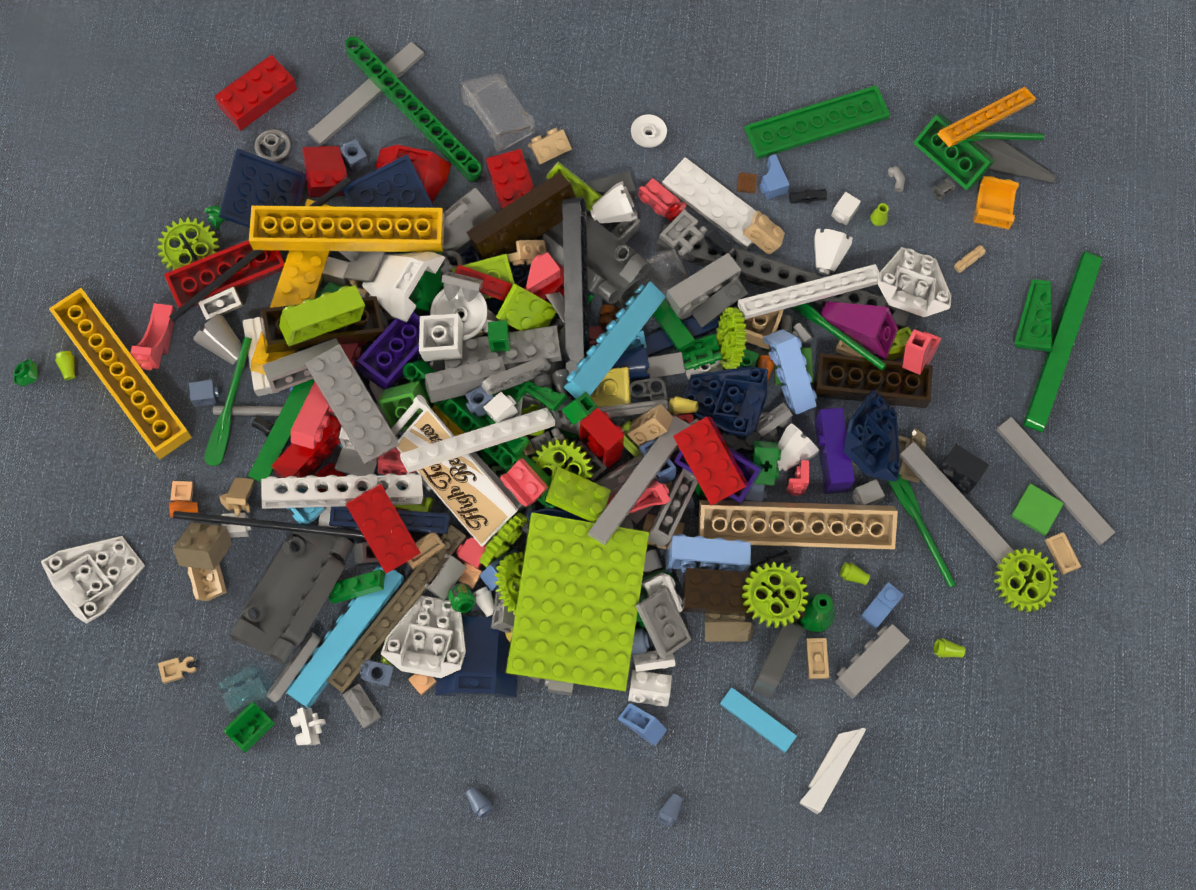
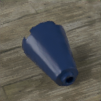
M639 344L625 350L611 369L628 367L630 381L650 379V374H646V370L649 368V361L644 344Z

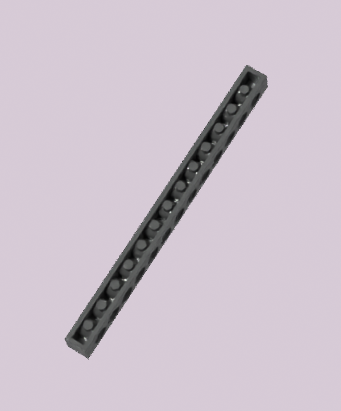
M664 224L661 233L668 227V225ZM688 233L684 239L689 241L692 235ZM659 238L656 246V251L703 267L722 257L707 244L704 238L694 245L698 246L699 249H693L683 257L678 254V251L682 248L679 244L673 249ZM735 248L736 255L732 257L741 269L739 277L741 280L774 291L798 285L796 281L805 283L824 278L814 272H806L799 267L788 266L781 261L770 260L763 255L749 253L742 248ZM713 251L717 255H710L709 252ZM749 263L752 267H746L744 264ZM767 269L769 273H764L761 270ZM779 275H784L787 279H782ZM864 289L839 294V297L831 296L810 302L821 307L825 306L826 301L888 307L892 312V317L898 330L905 327L909 315L907 311L888 305L884 296L871 294L870 291ZM850 298L855 299L857 303L851 302Z

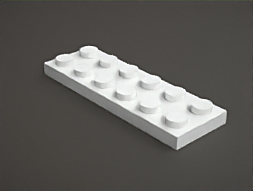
M686 157L662 181V186L747 250L753 243L743 234V230L750 225L756 210Z

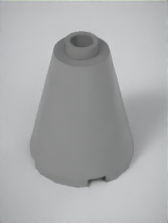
M216 314L204 324L205 327L202 331L199 330L193 340L230 364L235 365L237 364L242 344L224 316Z

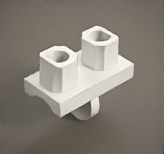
M312 708L297 709L298 713L290 717L293 727L301 726L302 733L297 734L295 737L297 745L321 744L318 734L322 733L321 726L326 724L325 719H319L317 713L313 714Z

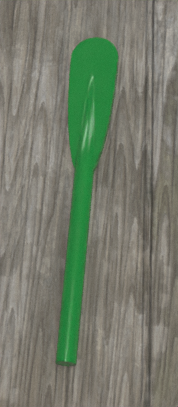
M980 131L961 142L985 139L1042 141L1044 134Z
M807 303L791 307L812 322L825 328L879 369H885L886 363L826 321Z
M244 337L224 409L214 426L206 448L204 459L210 466H218L224 459L231 427V410L252 341L248 337Z
M900 474L897 481L887 480L905 511L915 521L948 587L956 586L921 518L917 500L908 480L902 479Z

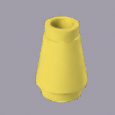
M675 396V398H670L669 411L674 413V415L697 413L698 402Z

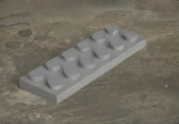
M557 325L510 332V351L491 352L488 336L464 340L462 359L445 360V370L500 356L505 369L519 366L540 357H545L548 362L562 361Z
M340 344L305 363V366L364 465L399 446L397 439Z

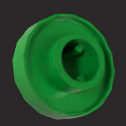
M30 359L19 363L14 370V383L21 387L34 383L38 378L37 363Z

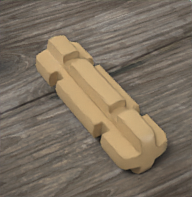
M981 245L977 246L975 250H972L962 260L955 263L954 269L961 273L978 258L982 257L986 250Z

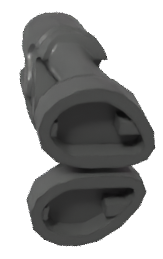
M567 369L558 370L552 375L557 393H564L567 396V399L556 412L548 408L555 419L556 428L561 427L558 413L563 412L562 409L572 402L571 396L568 397L567 390L564 388V385L568 382L566 378L569 375V371ZM542 374L534 378L533 382L535 385L552 389L550 375ZM566 417L568 424H569V425L572 424V423L569 421V419Z

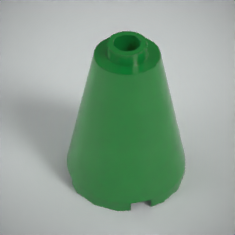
M808 594L805 597V600L808 601L805 605V616L802 620H798V622L808 631H825L833 624L835 619L833 601L827 594Z

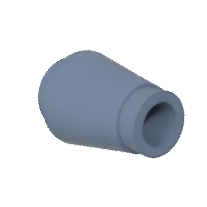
M476 787L470 788L465 793L475 816H479L481 819L493 811L492 802Z
M672 794L659 810L657 819L667 826H672L673 823H676L683 798Z

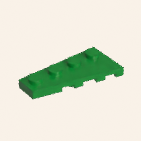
M1032 279L1014 342L1016 348L1052 352V285L1050 281Z

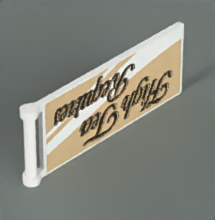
M417 395L414 398V403L391 428L399 443V446L396 448L401 453L454 437L452 432L428 406L426 399L421 395ZM421 408L423 412L398 439L397 433L415 412ZM470 453L416 470L482 547L518 511L516 506Z

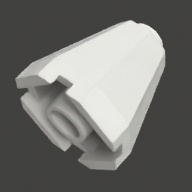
M623 181L615 184L592 205L593 210H590L594 221L598 220L599 223L632 221L637 218L636 210L633 211L632 209L634 203Z
M817 229L814 236L816 269L822 275H830V273L835 272L846 255L853 238L849 237L847 239V234L824 229V233H821V229Z
M792 423L785 429L778 443V448L781 449V460L777 461L779 471L783 469L786 472L800 465L801 460H809L819 453L816 445L808 437H805L802 434L803 432Z

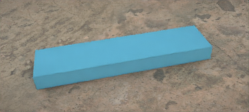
M733 688L729 690L720 703L722 707L784 753L797 737V735Z

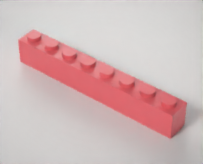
M367 342L340 345L354 369L356 359L361 357L362 346H366ZM314 382L291 429V443L314 449L316 443L321 441L323 429L328 427L329 416L331 413L333 414L316 382Z

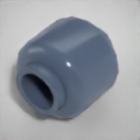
M635 628L631 655L646 653L648 648L651 647V637L644 628Z

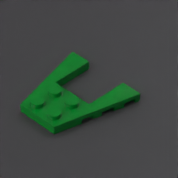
M529 381L500 391L505 396L510 395L516 404L527 393L553 412H556L567 399L564 393L560 394L552 389L539 387ZM488 414L484 415L491 425L496 423ZM522 436L505 443L515 456L518 457L530 442L526 437Z

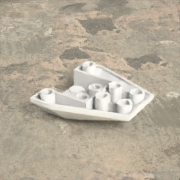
M901 247L879 273L878 286L890 306L922 317L948 310L951 306V294L937 260L930 255H923L912 249Z
M430 251L384 254L372 282L364 281L362 286L371 296H377L378 303L391 316L407 322L416 307L409 299V296L424 271L436 274L445 257Z
M123 536L61 550L41 561L54 589L72 613L85 623H89L104 614L145 567Z
M421 595L386 637L381 655L401 671L443 678L460 670L466 654L461 612L453 610L449 600Z

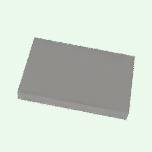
M667 587L661 588L635 605L661 659H665L692 640Z

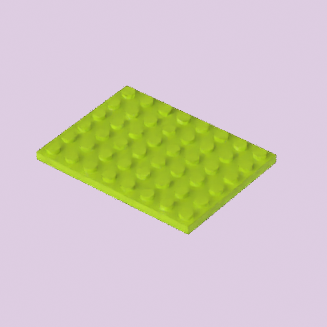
M531 513L506 673L626 691L638 612L635 605L639 603L649 532L618 527L607 544L603 545L588 536V532L595 523Z

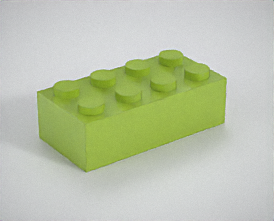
M356 285L351 287L344 286L334 293L326 292L317 299H307L300 305L287 306L282 311L279 327L288 346H292L360 321L365 304Z

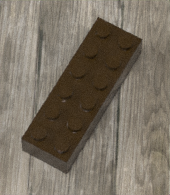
M560 172L466 232L478 258L484 260L503 254H512L517 251L516 241L538 238L563 221L562 202L564 199L575 198L576 195L571 183Z
M377 296L362 297L365 307L360 321L292 346H288L279 327L282 311L287 306L261 309L260 324L266 353L308 349L335 338L340 345L375 341L384 332Z
M819 353L816 360L814 391L818 397L864 401L870 391L875 390L883 397L887 404L926 409L931 402L933 365H925L919 375L902 368L903 362L881 360L887 364L885 369L881 370L866 358Z
M686 568L684 572L682 612L753 617L754 612L747 613L750 606L743 605L748 599L742 597V594L747 592L742 589L743 586L749 585L745 581L746 578L753 579L750 576V572ZM796 576V578L803 577V580L800 582V584L806 585V577ZM770 577L771 584L779 585V580L776 577ZM785 591L786 598L794 599V594L791 591ZM756 592V596L759 599L763 600L766 598L764 592ZM775 592L772 594V597L775 598L779 594ZM771 606V610L774 613H780L779 606ZM798 611V613L800 614V618L796 619L795 617H793V619L802 620V618L805 616V611Z

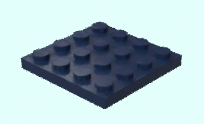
M237 148L218 217L250 228L252 206H300L306 174Z
M408 154L353 181L343 189L351 207L434 208Z

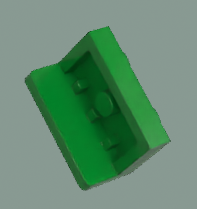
M252 702L229 723L223 732L246 753L275 723Z

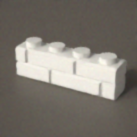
M260 317L243 320L245 337L252 339L248 351L250 369L251 360L262 331ZM251 371L256 395L272 394L273 392L266 375Z

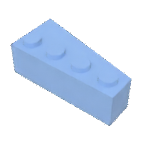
M784 329L762 337L764 343H768L771 351L768 354L777 366L775 370L776 376L784 384L781 386L789 410L797 415L816 407L815 400L817 396L810 385L812 379L806 371L805 365H807V362L800 350L802 347L800 339Z
M677 534L675 536L672 535L665 554V573H672V569H682V572H685L686 568L747 572L751 565V543L743 540L728 541L723 538L706 539L703 536L686 537V535Z

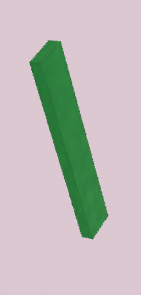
M314 379L293 387L248 474L249 477L261 482V479L271 477L274 471L272 464L283 454L291 438L292 426L315 382Z

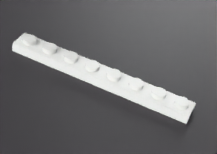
M876 264L740 299L737 305L740 312L743 313L742 316L748 319L877 285L880 272Z
M546 407L401 453V461L407 472L410 473L555 426V419Z

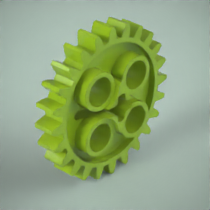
M187 217L186 222L179 218V224L172 221V228L166 225L168 232H161L164 238H158L162 245L157 246L158 250L162 251L158 253L159 257H164L161 260L162 264L168 263L166 266L167 270L171 268L175 270L195 262L180 238V234H183L198 260L217 253L215 251L220 249L218 245H214L219 240L218 238H213L216 233L215 231L210 232V225L204 228V221L198 224L197 218H195L193 222H190L189 217ZM190 232L197 233L193 239H189L187 235ZM174 241L180 242V246L177 248H172L171 244ZM204 247L207 249L206 252L202 255L198 254L197 250ZM183 257L190 258V261L186 264L180 262Z
M728 307L722 312L723 315H720L721 321H718L719 328H717L718 332L716 335L720 349L718 352L722 356V360H720L722 367H725V369H737L740 366V362H742V356H744L743 350L746 349V324H744L745 318L742 317L743 313L740 312V309Z
M558 438L555 444L550 440L548 442L549 447L543 444V451L540 449L536 451L539 456L532 457L536 462L535 464L543 471L545 467H549L552 470V476H549L551 478L555 469L562 467L569 457H572L573 460L567 465L565 470L574 473L571 470V465L574 464L579 467V473L574 474L587 480L594 475L589 472L594 466L588 465L592 458H585L588 451L581 452L582 445L576 448L575 441L568 444L567 438L563 443ZM557 452H561L564 455V461H559L556 458Z
M520 512L513 519L511 518L509 522H506L497 532L498 535L494 536L485 547L486 551L482 554L479 562L487 568L491 563L505 555L511 548L510 545H514L515 541L522 534V529L527 523V517Z
M1026 548L1021 549V552L1017 549L1013 551V554L1011 552L1006 554L1007 558H1001L1003 564L997 565L1000 571L994 572L996 576H999V579L994 580V582L999 583L995 590L1002 591L999 598L1006 597L1004 604L1011 602V609L1018 606L1019 612L1023 611L1024 608L1026 612H1030L1031 609L1037 611L1039 607H1046L1045 602H1051L1049 596H1055L1056 594L1052 590L1058 588L1053 582L1057 581L1058 578L1053 577V574L1057 571L1050 569L1053 563H1046L1048 557L1041 559V552L1034 555V549L1029 550L1027 553ZM1019 562L1024 565V572L1019 569ZM1036 572L1041 574V581L1037 580ZM1011 579L1016 582L1015 589L1010 585ZM1028 589L1033 591V598L1028 596Z
M515 552L504 556V560L499 561L500 566L496 567L499 573L494 574L498 578V581H495L494 584L499 586L496 592L501 594L498 599L504 600L502 606H508V612L513 611L514 616L524 560L522 552Z
M775 562L772 563L771 568L765 563L764 570L758 566L756 568L757 573L753 571L750 573L753 579L746 578L745 580L749 585H744L742 588L747 591L742 594L743 598L748 599L743 605L750 606L747 613L754 612L752 619L759 617V624L766 621L767 627L774 623V627L777 628L780 622L783 627H786L787 621L793 624V617L796 619L800 618L798 611H805V608L801 605L808 603L807 600L803 599L808 596L807 592H803L807 585L800 584L803 577L796 578L798 571L791 573V566L784 569L783 563H781L779 568L776 567ZM770 577H776L779 580V585L771 584ZM785 591H791L794 594V599L786 598ZM756 592H764L766 598L763 600L759 599L756 596ZM777 592L779 595L773 598L772 594ZM771 606H779L780 613H774L771 610Z

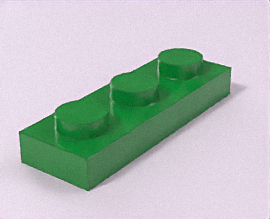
M379 569L336 582L329 594V601L332 604L384 590L385 572Z

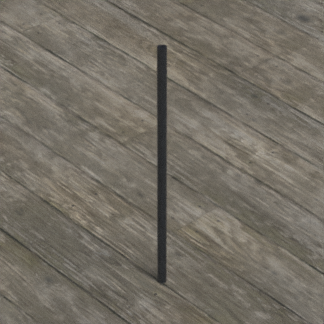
M346 177L310 206H323L351 184V180ZM265 250L251 251L169 316L170 319L175 322Z
M183 511L173 512L174 519L365 539L360 530Z

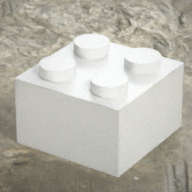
M459 314L420 316L419 353L423 360L462 359L463 323Z

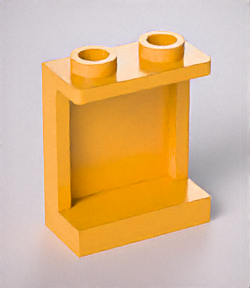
M983 176L978 187L973 222L1010 229L1015 217L1013 215V208L1019 183L1009 179H997L994 176Z

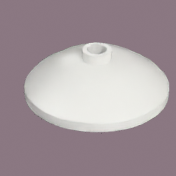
M460 287L459 292L451 301H448L444 289L440 291L433 300L430 315L464 313V317L461 318L463 323V341L476 336L485 326L488 317L487 304L481 293L479 292L472 301L467 302L463 295L462 287Z

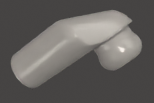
M898 166L890 167L888 175L896 179L894 190L896 192H903L905 183L903 172Z

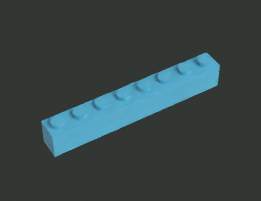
M651 281L645 285L640 284L634 291L636 293L635 296H631L625 302V309L622 308L615 315L617 319L615 321L612 320L607 325V332H603L596 339L598 342L596 346L593 345L586 352L588 355L586 359L582 358L576 365L578 369L572 371L567 376L568 382L564 385V388L574 398H578L585 392L591 396L666 296Z
M377 566L374 571L379 570V569L383 570V569H382V567ZM394 569L385 573L384 590L351 600L348 605V611L345 615L341 614L336 621L337 626L333 631H328L324 637L325 642L321 647L318 646L313 651V658L309 663L306 662L299 671L301 674L296 680L293 679L288 686L287 694L307 709L313 705L327 686L329 677L372 625L403 583L404 578Z

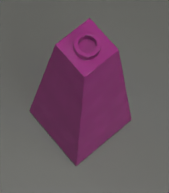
M826 301L824 308L820 312V315L826 321L870 353L883 360L887 359L898 332V327L888 307Z

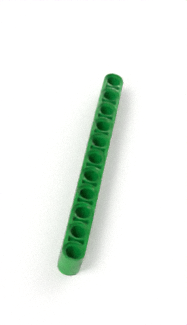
M351 36L347 38L345 47L348 57L469 182H478L481 179L482 171L481 164L358 37ZM413 107H414V108H417V109L414 110V111L409 110L410 108H413ZM428 120L429 122L422 123L421 121ZM435 132L441 133L440 135H437V136L434 135ZM449 144L453 145V147L446 148L445 146ZM464 157L465 159L460 161L457 158ZM472 169L477 170L476 173H470L469 171Z
M1084 251L1080 258L1052 339V352L1047 353L1023 426L1042 433L1047 424L1103 259L1101 256Z
M423 360L407 363L403 368L404 376L411 383L419 381L426 397L429 399L426 390L425 374L434 373L435 371ZM463 396L433 402L465 433L491 425L484 416L479 418L475 412H470L466 405L468 401ZM505 442L483 449L507 472L519 459L523 458L545 484L550 487L552 478L523 452L516 457ZM548 488L539 497L538 501L546 508L556 507L555 505L545 501Z

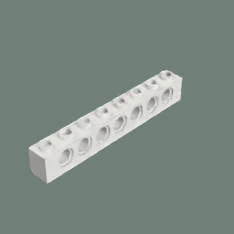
M391 473L385 476H377L376 474L357 476L351 474L346 477H337L336 475L317 477L311 475L306 478H297L296 476L276 478L271 476L261 479L262 509L346 506L345 503L365 492L358 490L359 487H364L368 490L379 483L386 488L385 491L393 505L421 504L423 499L422 475H416L415 473H408L406 475ZM403 486V487H405L406 489H405V490H399L397 487ZM324 488V489H326L327 491H326V492H319L318 489ZM345 488L347 491L340 492L338 489ZM280 489H284L287 492L278 493L277 491ZM299 489H305L306 492H305V493H300V492H298L297 490H299Z

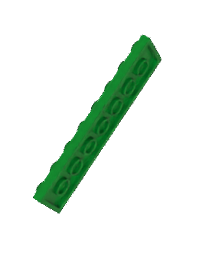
M877 85L746 125L744 131L756 159H761L889 119L890 113Z

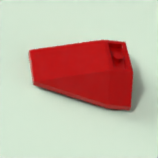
M401 145L380 149L376 170L408 154L433 203L448 180L451 164L435 153Z

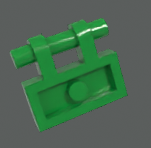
M715 334L696 339L695 344L681 351L684 362L691 360L684 363L686 370L699 369V366L709 363L712 365L716 363L715 361L722 360L721 353H715L720 351Z

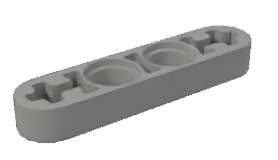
M540 357L488 377L483 381L482 387L488 395H492L547 373L551 365L545 357Z
M311 632L306 637L272 685L266 697L273 702H277L320 642L321 638Z

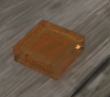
M739 173L737 192L755 194L757 175Z

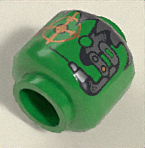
M466 583L455 584L448 591V599L452 609L456 612H469L476 603L474 592L471 586Z

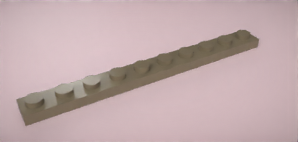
M452 525L449 526L448 534H443L440 538L445 548L414 570L327 680L329 684L342 694L346 692L360 674L362 663H365L366 659H372L383 645L388 634L425 592V584L429 585L435 579L447 561L444 557L445 554L453 556L460 544L466 540V535Z

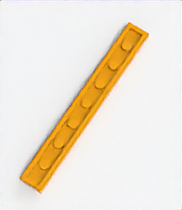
M1024 86L941 129L937 135L951 147L1034 103L1036 98Z

